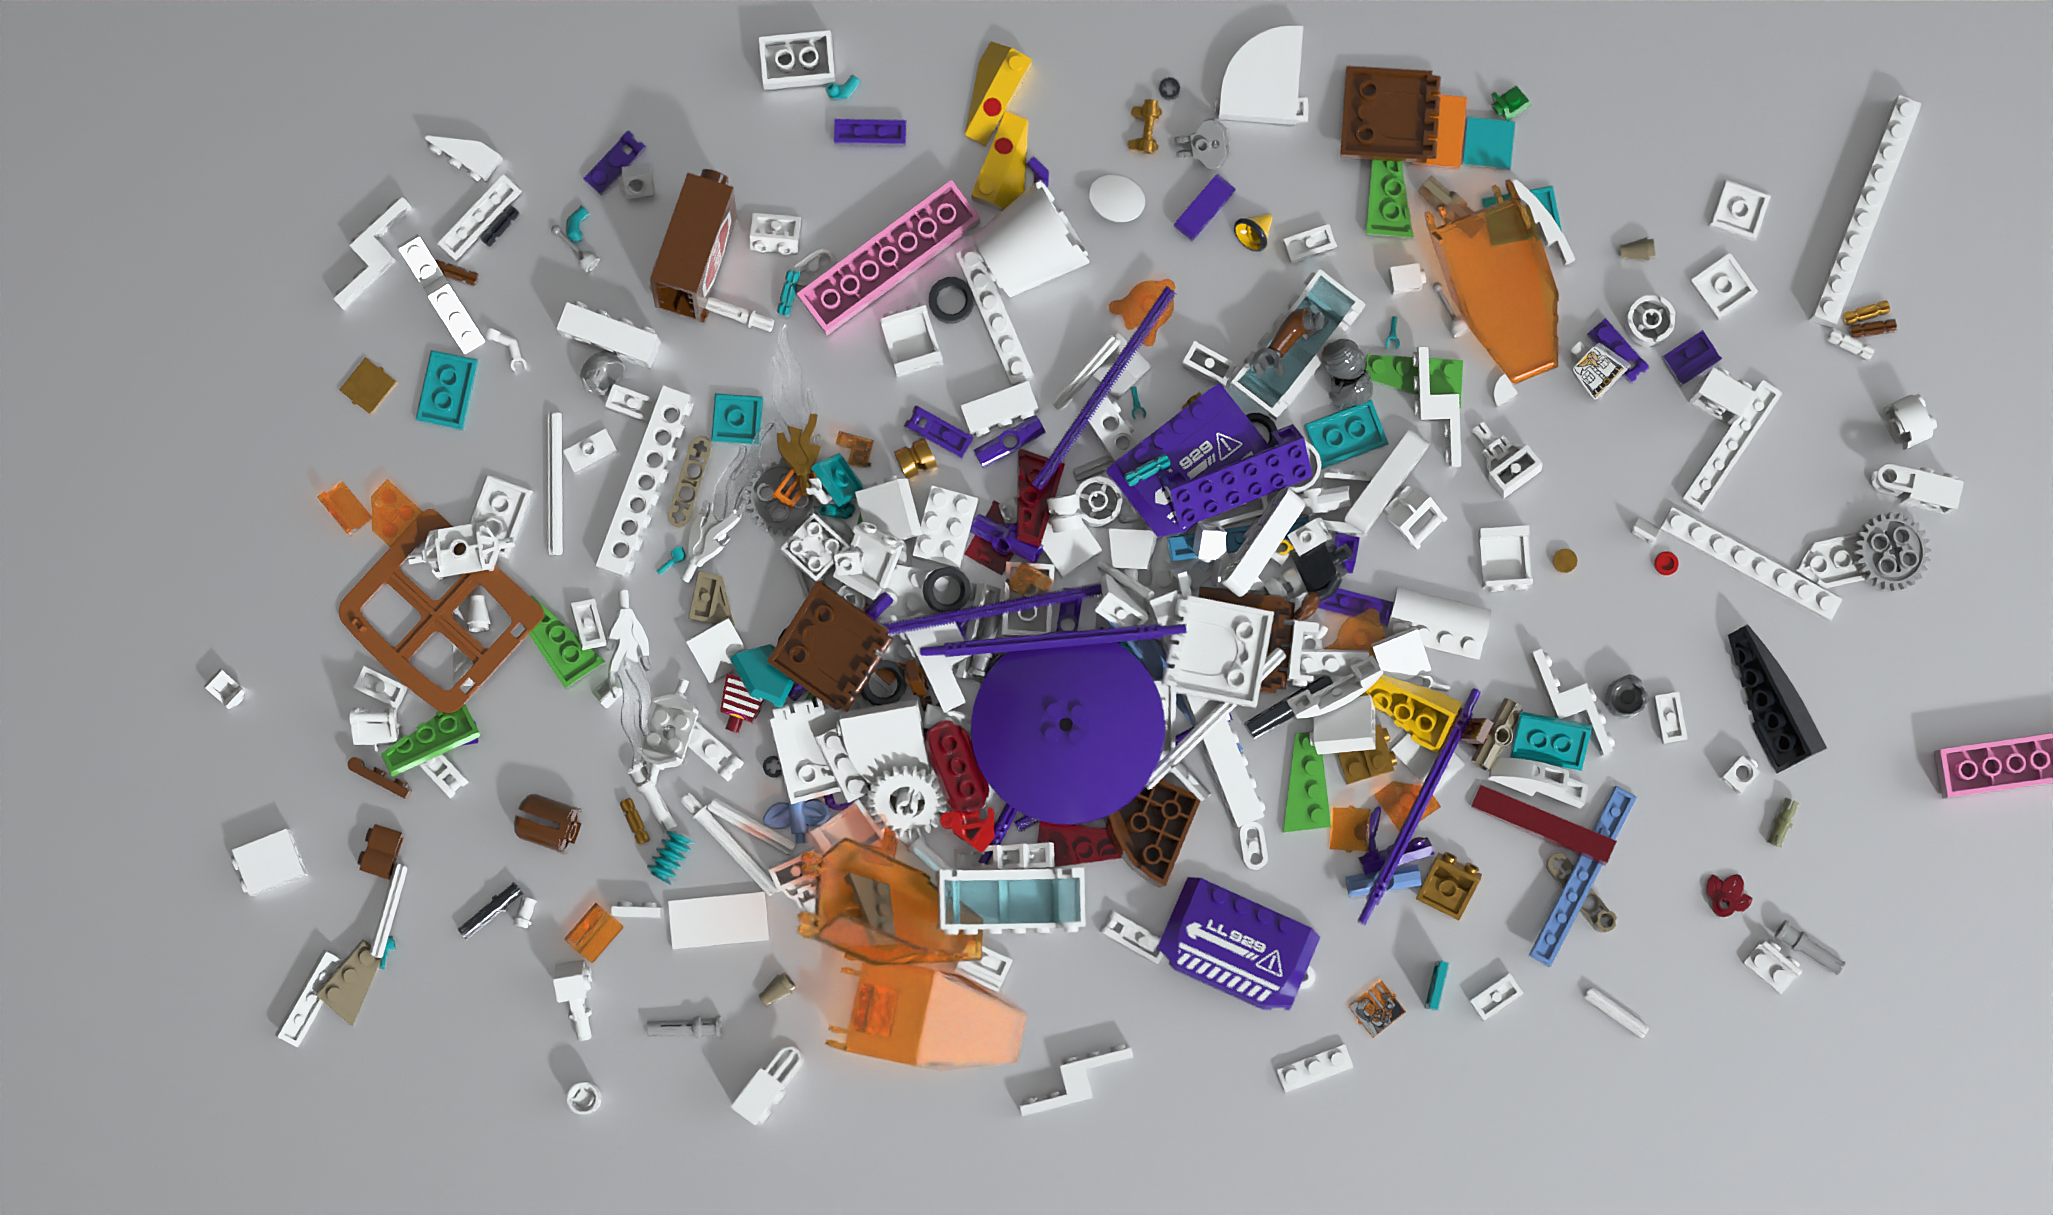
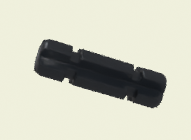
M509 205L504 210V215L501 214L489 227V231H486L481 236V241L489 247L492 246L496 241L495 238H499L511 225V220L514 221L519 216V211L512 205Z

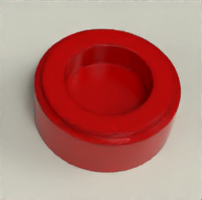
M1668 551L1659 553L1654 560V567L1661 575H1671L1676 572L1679 566L1677 556Z

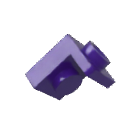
M1336 533L1334 543L1337 548L1346 544L1352 552V557L1343 562L1347 573H1353L1360 537Z

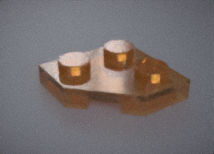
M388 479L371 496L372 531L391 547L423 511Z
M1393 781L1373 795L1399 832L1422 786ZM1433 795L1420 821L1441 807Z

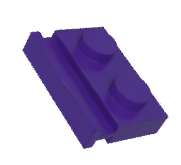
M1702 330L1665 354L1662 359L1682 386L1722 360V357L1719 356L1715 347Z

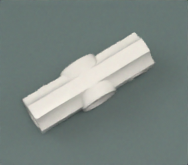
M1350 486L1326 490L1323 488L1304 491L1303 494H1298L1305 501V507L1299 516H1319L1327 514L1331 510L1353 507V496Z

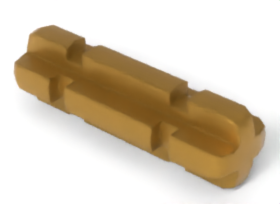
M1884 300L1878 302L1877 305L1871 304L1857 308L1855 311H1847L1843 314V319L1846 325H1851L1857 321L1861 322L1877 317L1878 314H1888L1890 306L1888 301Z
M627 798L621 801L620 806L622 811L626 813L625 817L632 833H635L634 837L637 843L643 844L649 841V835L643 829L645 827L639 813L634 809L633 800Z

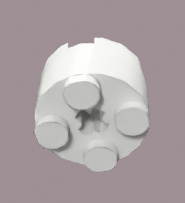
M1645 295L1637 299L1627 311L1624 320L1625 330L1629 337L1637 344L1646 347L1655 346L1663 342L1674 330L1675 310L1664 297ZM1646 316L1654 318L1653 325L1646 323Z
M1912 394L1883 408V414H1887L1889 422L1885 423L1888 432L1896 444L1900 442L1903 444V450L1933 436V429L1937 427L1936 420L1931 414L1928 415L1925 401L1920 394L1915 396Z
M1096 476L1082 482L1076 490L1075 494L1078 495L1080 506L1077 512L1081 514L1084 523L1089 526L1104 527L1115 521L1121 510L1122 496L1113 481L1105 477ZM1097 496L1102 497L1104 505L1095 507L1094 502L1091 500L1093 498L1096 499Z

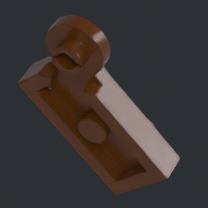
M916 660L906 661L907 671H904L907 685L911 686L913 695H918L920 698L921 706L925 712L927 704L933 705L932 699H930L931 696H926L928 694L927 690H929L928 682Z

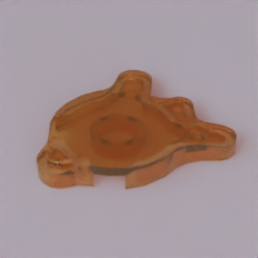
M1170 279L1143 281L1137 284L1125 298L1110 302L1109 311L1114 315L1122 316L1126 329L1133 330L1141 325L1140 323L1144 320L1143 318L1149 313L1152 305L1156 303L1155 301L1159 298L1160 293L1164 291L1165 286L1175 291V284ZM1174 298L1173 300L1170 299L1172 301H1169L1170 305L1167 304L1168 307L1165 306L1166 309H1163L1165 311H1162L1163 315L1160 313L1161 317L1158 316L1160 319L1157 318L1158 322L1155 321L1156 324L1152 326L1153 329L1150 328L1151 332L1148 331L1150 333H1147L1148 337L1145 336L1146 339L1143 338L1145 340L1142 341L1143 345L1151 347L1155 344L1158 329L1172 316Z
M1368 608L1363 613L1358 614V616L1347 619L1340 627L1336 640L1324 649L1369 650V657L1373 656L1376 660L1371 644L1386 638L1380 622L1379 611L1375 608Z

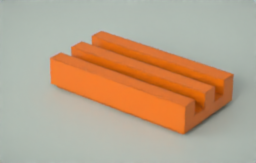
M790 469L772 494L773 498H778L782 504L785 503L791 510L802 496L800 488L792 501L789 499V496L800 483V479L796 478L784 495L780 492L795 473L792 469ZM811 469V472H812V473H811L809 479H813V478L816 477V475H815V473L813 472L812 469Z

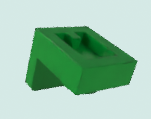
M1517 85L1500 97L1496 92L1491 94L1493 100L1491 104L1492 109L1498 116L1502 115L1507 122L1531 106L1530 100Z

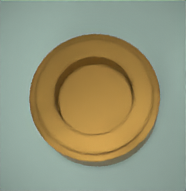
M1561 549L1553 556V566L1560 573H1569L1577 565V556L1570 549Z

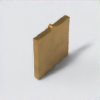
M365 357L339 390L349 397L354 405H359L371 415L395 385L396 381L386 374L382 367H377Z

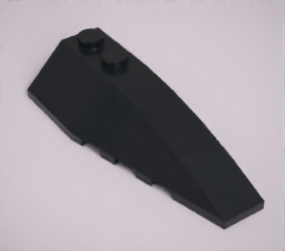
M1747 624L1730 633L1728 638L1736 665L1740 667L1742 677H1740L1741 685L1745 687L1749 699L1746 701L1748 710H1752L1755 721L1752 723L1754 731L1776 773H1780L1827 749L1794 685L1751 627Z

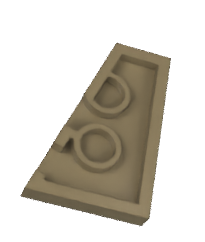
M849 872L844 879L846 884L851 885L854 895L852 898L855 904H859L863 914L861 921L870 943L892 950L897 944L890 885Z
M364 939L315 993L320 1000L352 1027L381 958L370 955L371 945Z

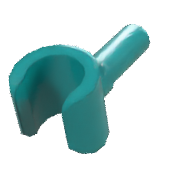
M1392 316L1390 335L1385 340L1386 348H1388V341L1390 339L1396 340V349L1400 345L1396 332L1397 316Z
M1131 387L1134 406L1131 415L1136 420L1134 412L1137 409H1141L1145 418L1146 411L1141 407L1137 387Z
M677 547L670 551L672 559L656 570L659 575L674 564L685 560L686 554L683 547Z
M388 936L384 954L380 960V969H385L388 951L396 949L393 936Z

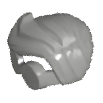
M608 351L597 352L586 360L581 369L580 378L582 385L587 391L603 396L623 376L626 368L622 360L615 354Z

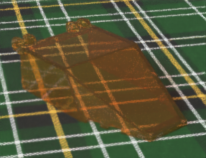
M1508 179L1505 181V187L1511 198L1503 201L1500 188L1496 184L1492 186V191L1497 204L1451 222L1445 208L1440 206L1438 207V212L1444 225L1436 227L1434 217L1430 211L1425 212V220L1450 295L1464 321L1513 384H1517L1558 367L1557 323H1559V315L1557 314V301H1559V292L1531 208L1519 197L1514 184Z
M850 838L841 839L823 855L816 852L813 853V851L801 854L802 862L806 863L801 866V874L809 878L816 877L814 914L807 911L798 914L797 920L800 921V925L798 924L797 932L803 938L814 939L873 966L979 961L982 959L983 929H978V934H963V930H958V934H944L943 930H937V925H939L938 887L930 881L931 877L925 872ZM849 872L890 885L896 936L861 921L863 914L859 904H855L853 901V889L851 885L846 884L844 879ZM944 888L945 924H950L951 897L947 895L948 890ZM958 901L959 924H983V918L963 902Z
M844 954V958L847 960L863 962L861 971L848 967L841 968L842 973L860 976L849 1028L845 1029L831 1025L828 1030L834 1033L847 1034L846 1042L840 1043L837 1040L829 1039L826 1040L825 1045L846 1052L938 1071L1017 1062L1027 1014L961 975L863 954Z

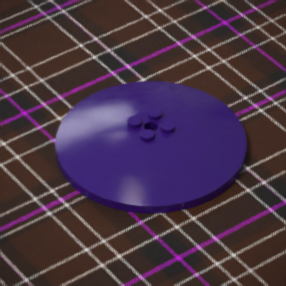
M1073 630L1054 631L1049 633L1071 632ZM1116 642L1007 652L997 661L983 680L974 702L971 717V738L974 755L984 778L1001 799L1022 814L1046 823L1061 825L1084 824L1096 821L1117 812L1130 803L1143 790L1154 774L1160 761L1165 741V712L1158 688L1144 665L1126 648ZM1064 718H1069L1073 722V726L1069 731H1062L1059 727L1060 721Z

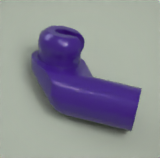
M1033 156L1025 164L1034 172L1033 184L1041 180L1048 187L1049 170Z

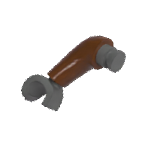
M1299 308L1292 311L1280 326L1268 348H1262L1255 353L1252 360L1253 370L1259 378L1265 374L1266 370L1273 366L1277 376H1283L1284 365L1280 358L1285 356L1303 334H1308L1309 330H1314L1315 327L1317 330L1323 329V313L1317 312L1315 315L1314 312H1309L1307 308Z

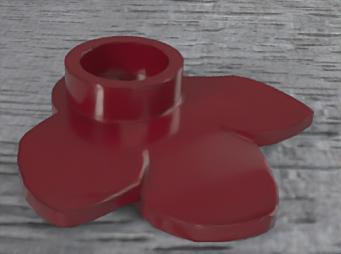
M1711 875L1708 879L1706 893L1712 900V911L1718 917L1727 918L1734 912H1744L1752 903L1753 898L1743 893L1744 881L1741 875H1731L1724 882L1715 875ZM1720 902H1726L1728 908H1722Z

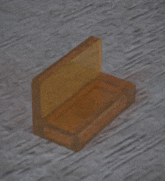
M340 482L328 493L324 491L317 496L350 536L372 519L369 512L344 482Z
M890 829L884 830L881 847L862 844L861 851L865 860L893 865L898 846L895 831Z
M595 902L564 940L579 954L593 963L623 929V925Z

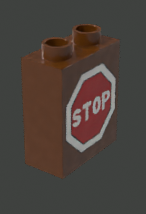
M703 169L700 176L687 172L650 277L655 308L700 322L737 220L734 187L729 186L730 179L718 171Z

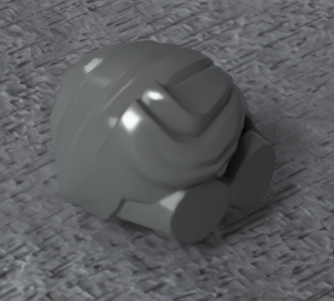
M1338 339L1328 343L1323 348L1321 359L1324 368L1332 376L1354 382L1364 374L1365 356L1354 341Z
M1364 370V374L1354 382L1344 380L1342 387L1338 385L1344 379H1338L1334 376L1331 378L1329 398L1341 409L1344 405L1365 404L1373 395V383L1371 375L1367 370Z
M1628 674L1608 686L1604 705L1615 717L1633 718L1644 709L1650 698L1644 689L1641 679L1635 675Z

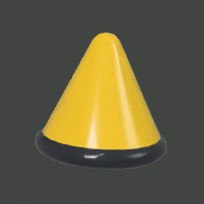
M1263 214L1238 219L1234 224V233L1238 241L1251 251L1261 252L1265 250L1272 215Z

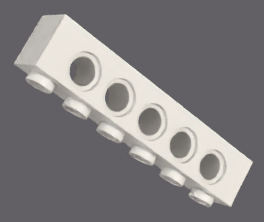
M1106 396V398H1103L1104 400H1101L1103 402H1100L1101 406L1098 404L1099 408L1096 407L1098 409L1095 410L1096 413L1093 412L1094 415L1091 414L1093 418L1089 417L1091 420L1088 419V424L1108 455L1115 462L1139 444L1141 440L1136 441L1132 435L1134 429L1127 419L1123 421L1118 414L1121 412V409L1114 399L1110 401ZM1107 419H1113L1116 421L1117 426L1112 430H1107L1104 428L1103 423ZM1120 439H1126L1129 441L1130 446L1126 450H1120L1116 443Z

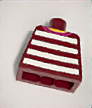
M727 673L720 712L729 715L725 729L739 734L743 721L753 724L767 700L762 698L758 700L751 697L740 677Z

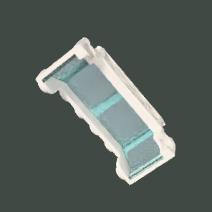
M1321 269L1316 274L1312 272L1304 282L1307 285L1300 297L1296 294L1287 306L1290 307V310L1286 315L1281 313L1273 323L1276 328L1272 333L1266 332L1258 343L1261 347L1258 351L1262 348H1268L1284 320L1292 311L1299 308H1309L1315 304L1329 323L1307 340L1301 336L1285 356L1280 358L1284 365L1283 376H1277L1273 366L1266 370L1265 374L1258 378L1253 370L1252 359L1255 355L1254 351H1251L1244 360V363L1247 365L1243 368L1238 366L1230 376L1233 379L1230 386L1236 387L1266 410L1269 413L1268 415L1275 421L1323 363L1321 359L1323 348L1328 343L1341 339L1366 305Z
M1084 868L935 871V879L938 881L939 925H937V930H943L944 934H958V930H963V934H978V929H987V934H1002V929H1011V934L1026 933L1028 928H1035V933H1049V928H1064V932H1078V927L1085 926Z

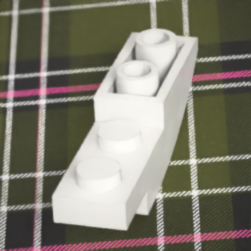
M1497 758L1490 770L1488 779L1527 795L1533 796L1537 791L1580 809L1585 804L1587 785L1569 778L1570 771L1532 760Z

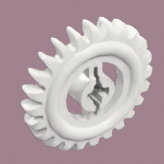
M903 766L901 771L897 767H893V773L884 771V777H876V782L871 784V791L868 792L869 800L867 802V806L871 807L869 814L871 816L875 815L874 823L882 820L881 830L889 825L890 835L895 829H898L900 838L904 830L907 831L909 838L912 837L913 830H916L919 837L922 835V828L927 833H930V824L936 828L938 820L947 810L945 805L947 801L938 780L933 781V774L926 776L925 769L917 772L915 766L911 770H908L907 766ZM900 787H909L898 792L895 810L890 804L891 794ZM920 791L925 798V804L917 812L919 799L917 792Z

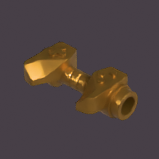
M1145 99L1142 107L1134 106L1131 110L1132 116L1138 117L1145 122L1143 138L1129 140L1128 148L1130 151H1137L1142 154H1154L1158 150V144L1152 138L1154 122L1159 120V116L1162 115V109L1159 108L1157 100Z

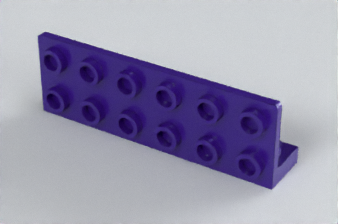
M1294 424L1271 432L1276 446L1190 479L1184 469L1179 468L1160 476L1162 485L1171 496L1178 526L1184 528L1312 477L1304 437Z

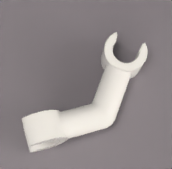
M488 328L485 335L486 339L509 347L513 372H516L514 364L518 361L523 363L526 370L527 364L521 358L516 339Z
M819 478L808 479L812 485V488H806L808 494H814L822 504H827L832 500L827 490L825 489V492L822 490Z

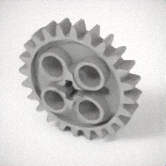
M782 457L779 464H776L771 459L770 467L762 463L763 471L760 472L755 469L754 472L757 477L748 478L753 485L745 486V490L751 493L744 496V500L751 501L745 507L746 510H754L749 516L751 519L758 517L756 526L764 523L765 532L771 527L773 528L774 535L777 534L778 530H782L783 535L786 536L787 529H791L794 534L796 532L795 527L799 526L800 528L809 519L810 515L814 513L818 516L814 507L818 508L821 503L816 501L817 498L814 494L805 496L807 498L806 503L803 506L795 505L792 510L785 503L782 504L780 500L770 508L765 509V505L776 501L778 498L775 499L771 496L768 499H764L760 496L761 490L769 487L774 493L781 483V478L787 475L791 469L788 464H785ZM794 473L792 477L794 478V481H795V479L797 478V476H796V474ZM791 485L785 486L781 492L785 494ZM799 490L792 492L789 496L791 501ZM778 507L786 510V515L782 519H776L773 516V511Z
M1893 512L1887 513L1886 517L1884 514L1877 515V519L1874 517L1869 519L1870 525H1862L1865 532H1858L1856 534L1861 540L1853 542L1855 546L1859 547V550L1854 551L1853 554L1858 555L1860 559L1856 560L1854 564H1862V568L1858 572L1867 573L1865 581L1873 578V587L1881 583L1882 590H1886L1889 586L1891 591L1897 590L1898 586L1902 590L1907 588V584L1909 586L1914 585V578L1917 580L1922 578L1919 571L1924 572L1928 570L1923 563L1931 561L1930 558L1925 556V553L1931 552V549L1925 548V544L1930 540L1922 539L1926 531H1917L1919 523L1910 524L1912 517H1907L1903 520L1902 513L1897 514L1895 518ZM1897 531L1903 535L1902 543L1896 539ZM1875 538H1878L1881 542L1880 549L1874 546L1873 541ZM1894 549L1895 554L1890 555L1889 550ZM1904 554L1910 558L1909 566L1903 561ZM1882 561L1888 564L1887 572H1884L1881 568Z

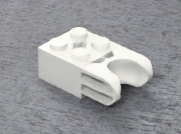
M795 1047L782 1049L767 1069L764 1067L759 1069L731 1108L753 1125H756L758 1122L764 1123L772 1112L769 1110L772 1103L778 1104L787 1093L783 1089L802 1065V1053Z

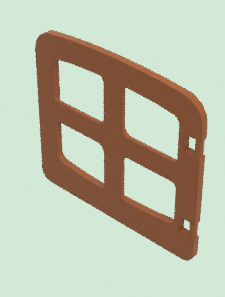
M427 509L343 598L338 612L340 620L346 628L390 673L439 712L453 713L465 705L477 689L488 680L521 644L523 639L543 620L544 610L496 565L493 571L482 570L463 574L439 600L431 599L401 571V566L408 559V554H413L422 543L426 542L430 531L453 527L437 511ZM458 543L454 547L455 555H463L466 551L464 543ZM384 584H389L421 615L420 621L396 647H392L362 614L364 605ZM479 585L489 592L512 620L510 626L489 648H484L453 618L455 609ZM522 623L526 628L516 638L511 633ZM436 632L442 633L473 662V666L450 690H443L410 664V658ZM470 678L475 684L465 694L460 688Z

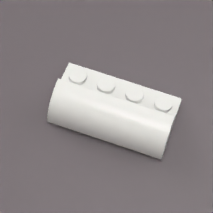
M1397 586L1385 637L1416 626L1423 646L1479 660L1488 632L1491 609Z

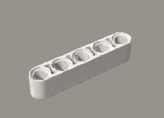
M1409 430L1350 509L1345 521L1365 534L1419 462L1430 443Z
M1288 487L1278 491L1221 575L1220 582L1238 597L1243 596L1250 589L1304 509L1305 501Z

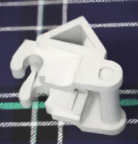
M1405 485L1400 490L1401 493L1390 504H1387L1383 511L1389 514L1386 518L1403 534L1402 537L1418 550L1421 547L1420 543L1441 522H1445L1447 517L1429 495L1418 487L1412 490L1408 485ZM1427 510H1430L1434 516L1412 536L1408 530Z
M365 707L352 708L350 710V724L354 745H375V751H378L379 745H393L396 743L400 729V723L396 722L397 708L387 707L384 712H370V709Z

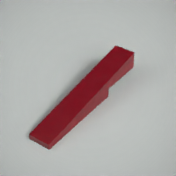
M1480 785L1471 805V808L1557 847L1562 846L1604 866L1608 863L1617 842L1614 839L1483 785Z

